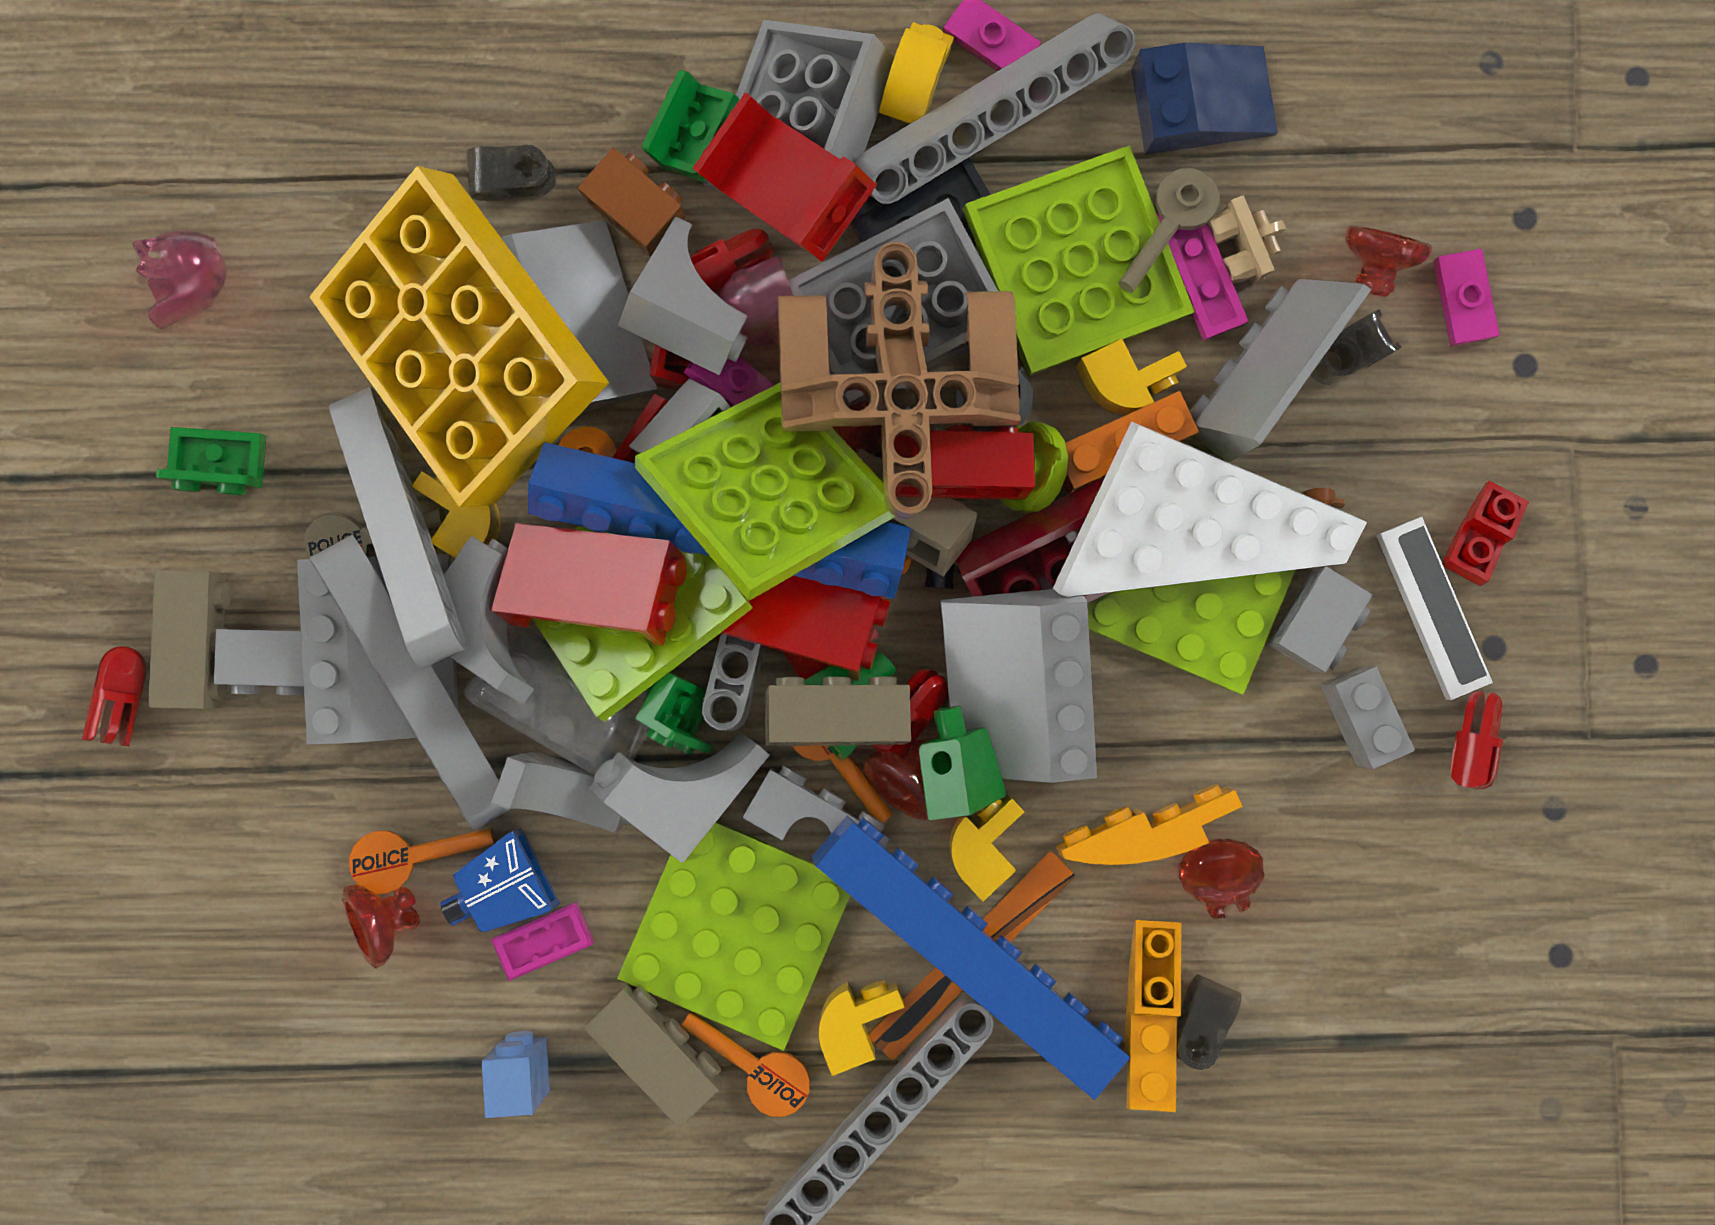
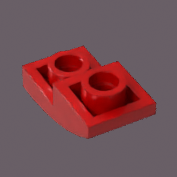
M1490 480L1485 483L1455 534L1442 561L1443 567L1478 586L1488 583L1504 545L1514 539L1529 501Z

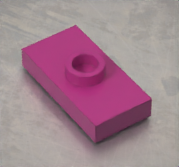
M963 0L943 27V33L954 36V41L996 71L1001 70L1041 46L1042 43L982 0Z
M1476 249L1438 256L1434 259L1433 263L1450 347L1494 339L1500 336L1483 250Z
M740 356L736 362L727 359L720 375L691 361L684 370V373L693 381L719 393L730 407L774 386L773 383Z
M578 901L491 939L508 981L595 943Z

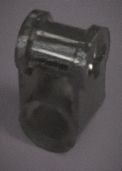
M525 144L507 147L479 146L466 151L469 196L473 200L501 201L517 197H539L549 193L556 184L557 173L555 167L544 153L534 145ZM533 164H537L540 167L532 171ZM532 172L531 178H528L525 175V173Z
M1380 309L1353 323L1339 334L1328 351L1334 352L1340 357L1342 362L1341 370H1337L1329 364L1327 351L1311 373L1315 381L1326 385L1337 383L1364 367L1366 369L1402 348L1399 342H1393L1380 320L1383 316Z
M1199 974L1194 976L1183 1000L1181 1016L1177 1020V1057L1190 1068L1203 1070L1215 1064L1219 1058L1229 1028L1234 1023L1238 1014L1242 998L1241 992ZM1199 1039L1204 1043L1201 1051L1193 1049L1191 1052L1186 1047L1188 1040L1197 1041Z

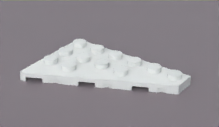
M1131 421L1053 589L1063 596L1071 597L1345 564L1367 522Z

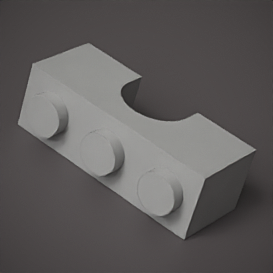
M783 765L781 771L773 767L770 769L743 816L747 821L780 840L784 839L791 825L801 818L813 817L823 821L832 834L847 815L857 824L864 817L884 835L879 841L883 846H886L890 839L889 834L882 831L886 825L884 822L863 810L859 817L843 808L846 800L825 788L821 790L820 794L804 786L807 780L805 776Z

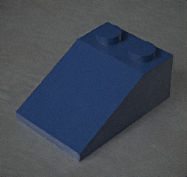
M1185 42L1140 49L1131 71L1145 155L1275 136L1278 133L1264 46Z

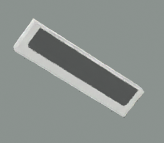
M1423 518L1413 519L1377 534L1376 537L1445 699L1453 700L1493 683Z

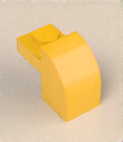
M913 22L910 29H905L890 69L879 113L910 124L928 113L940 73L951 51L954 36L943 33L938 27L929 24L920 25Z
M1123 339L1081 358L1076 365V369L1093 400L1102 408L1121 415L1130 414L1154 403L1148 390L1152 389L1154 395H1157L1179 383L1176 376L1187 368L1180 352L1177 351L1138 371Z
M421 471L412 487L450 511L431 539L435 546L456 558L470 536L475 537L486 545L489 544L492 538L497 540L500 530V515L496 503L490 506L459 507L437 476L434 478Z
M1009 795L1002 801L999 799L981 809L978 816L982 820L976 826L967 816L959 817L950 834L949 851L952 863L961 879L982 902L1016 871L1012 864L992 844L995 839L1025 812Z
M885 980L874 982L860 990L862 996L857 998L854 997L849 982H846L829 995L821 1011L819 1041L832 1076L875 1060V1049L865 1023L904 1008V1000L897 982L887 985Z

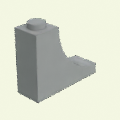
M675 217L631 289L618 326L720 375L727 359L736 362L748 337L740 332L747 315L723 301L701 279L691 262L688 252V234L692 224Z
M470 536L444 574L467 643L466 650L450 657L497 690L524 705L534 688L520 676L513 664L508 649L507 622L491 611L508 548L493 538L486 545L475 537Z
M741 732L726 747L713 756L684 767L657 768L646 766L618 752L612 760H608L600 766L589 789L603 803L683 863L770 754Z
M538 751L507 758L491 802L509 810L527 809L569 818L614 833L622 829L623 823L631 825V823L603 803L589 789L594 782L596 772Z

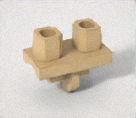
M1244 195L1232 199L1223 211L1215 215L1208 222V225L1217 245L1230 239L1235 244L1238 253L1223 259L1232 283L1250 280L1251 285L1264 281L1266 279L1265 276L1275 270L1270 256L1281 252L1276 236L1286 231L1287 228L1283 220L1270 224L1264 210L1252 215Z

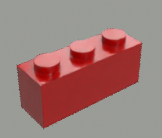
M968 425L950 426L946 428V431L930 430L931 498L1025 500L1035 488L1033 433H1019V429L1012 426L996 427L991 432L974 431L973 427ZM900 436L894 439V450L899 456L913 458L918 455V446L914 439L909 436ZM904 483L896 487V497H920L918 489L912 484Z

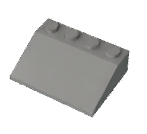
M763 20L736 96L741 99L746 92L771 115L837 158L841 159L844 156L855 163L856 159L866 149L879 113L894 57L874 34ZM705 179L703 184L706 187L721 192Z
M949 198L786 282L792 296H826L830 375L878 373L875 348H867V326L872 325L871 298L865 296L864 282H872V267L879 249L885 244L894 241L905 243L911 247L917 259L918 281H926L928 285V295L921 296L922 324L929 323L930 331L928 346L923 347L927 372L969 351V345H964V335L968 326L967 296L965 292L998 290ZM888 260L882 264L884 272L890 277L897 278L906 274L905 267L897 260ZM888 306L883 310L886 319L893 324H902L908 320L907 313L899 306ZM850 390L842 396L847 407L853 411L869 403L867 396L860 390Z
M606 220L515 233L501 237L609 381V384L582 413L658 391L656 384L649 376L651 366L642 337L618 326L629 293Z
M1298 279L1288 289L1280 286L1265 306V309L1271 312L1262 325L1254 322L1239 342V345L1245 348L1235 362L1229 358L1213 378V381L1219 384L1210 398L1203 394L1190 410L1199 430V433L1194 435L1193 438L1226 462H1231L1261 445L1372 289L1360 283Z
M437 554L444 575L451 565V555ZM367 557L387 590L377 557ZM310 559L297 560L307 744L360 743L416 738ZM448 657L431 666L458 710L456 661Z
M1054 589L941 600L949 707L961 705L966 730L985 727L988 730L1002 779L1053 783L1097 778L1088 608L1084 595L1066 597Z

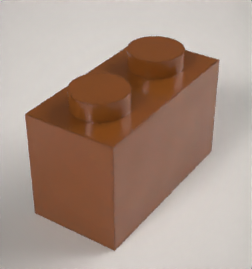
M613 147L577 188L583 199L651 257L674 218L686 219L680 205L683 199L666 182L662 181L658 186L647 177L646 174L649 172V169L635 155L629 152L624 157Z

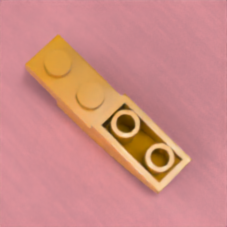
M1214 784L1194 793L1193 796L1196 801L1181 808H1179L1177 803H1173L1155 811L1152 814L1155 820L1151 822L1148 821L1145 813L1137 808L1132 811L1129 806L1118 808L1104 816L1106 823L1089 830L1088 825H1083L1063 835L1065 842L1057 845L1056 848L1059 855L1064 859L1088 864L1120 865L1160 860L1208 844L1209 841L1202 826L1243 807L1234 789L1227 787L1220 789L1218 784Z
M1134 921L1125 1022L1124 1051L1130 1057L1127 1061L1126 1109L1176 1112L1177 1017L1181 1016L1182 923Z

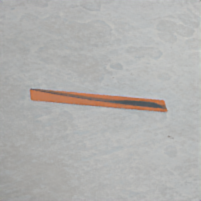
M1052 851L1048 852L983 918L988 923L984 931L995 941L1000 935H1003L1011 942L1075 877V874ZM935 967L903 999L904 1008L889 1013L869 1033L870 1039L891 1060H895L963 989Z

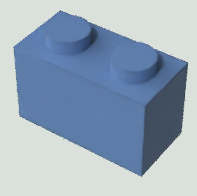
M531 1031L508 1033L505 1035V1040H501L482 1060L485 1118L534 1114L550 1092L547 1037L533 1038V1032Z

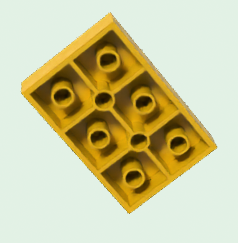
M417 166L309 296L459 507L494 505L538 459L543 443L552 444L609 384V381L456 177L450 173Z

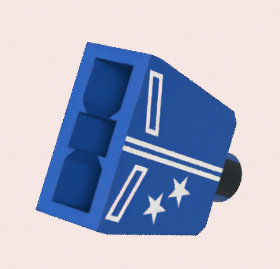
M522 827L505 835L457 871L453 877L460 892L440 902L442 913L451 926L473 917L481 932H487L547 913L560 904Z

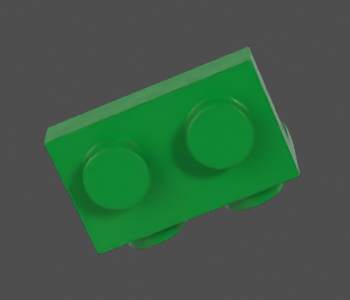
M679 70L666 93V97L652 126L647 132V136L642 144V150L663 169L704 182L705 179L692 168L740 99L734 93L700 84L688 71Z
M170 427L167 469L157 468L156 478L172 482V490L200 492L201 485L217 486L216 493L245 496L246 488L262 489L267 436L251 432Z
M669 672L648 688L646 700L635 718L650 727L647 733L648 737L668 748L674 746L689 755H692L695 749L710 754L714 747L695 734L704 719L702 708L707 690L705 687Z

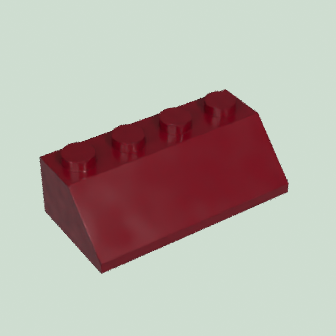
M1105 476L1052 502L1039 512L1029 513L969 543L956 561L972 596L1053 589ZM1110 592L1084 595L1087 603Z

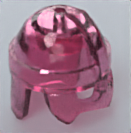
M172 231L161 234L156 238L139 239L132 243L133 249L141 260L136 271L143 277L148 278V286L156 301V304L148 310V317L156 327L165 329L193 313H199L213 306V300L224 287L227 276L226 264L219 252V246L214 237L199 232ZM148 252H159L160 258L150 257Z
M778 255L752 267H744L731 274V279L725 283L717 296L736 310L747 315L740 332L748 337L745 345L764 348L774 345L779 341L778 296H794L789 284L782 258Z

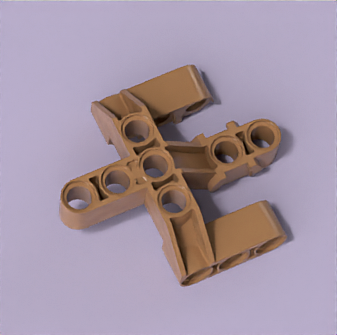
M894 241L885 244L879 249L872 267V282H864L865 296L871 298L872 325L867 326V348H875L878 373L829 375L826 296H778L783 432L830 430L832 426L881 425L885 504L890 513L897 518L910 519L919 515L931 500L932 476L929 424L970 423V426L1017 425L1020 422L1015 300L1012 291L965 292L967 296L968 326L964 335V345H969L970 371L927 372L923 347L928 346L930 331L929 323L922 324L921 296L928 295V285L926 281H918L917 259L911 247L905 243ZM888 260H897L905 267L906 274L897 278L890 277L884 272L882 264ZM888 306H899L907 313L908 320L902 324H893L886 319L883 310ZM947 387L959 390L963 396V406L954 409L944 405L940 398V390ZM900 388L908 389L916 398V406L908 410L898 408L892 401V392ZM860 390L867 396L869 405L864 410L853 411L844 404L842 396L847 391ZM900 436L911 437L917 443L918 455L913 458L899 456L894 450V439ZM904 483L915 486L920 494L919 504L913 507H906L900 504L895 495L896 487Z

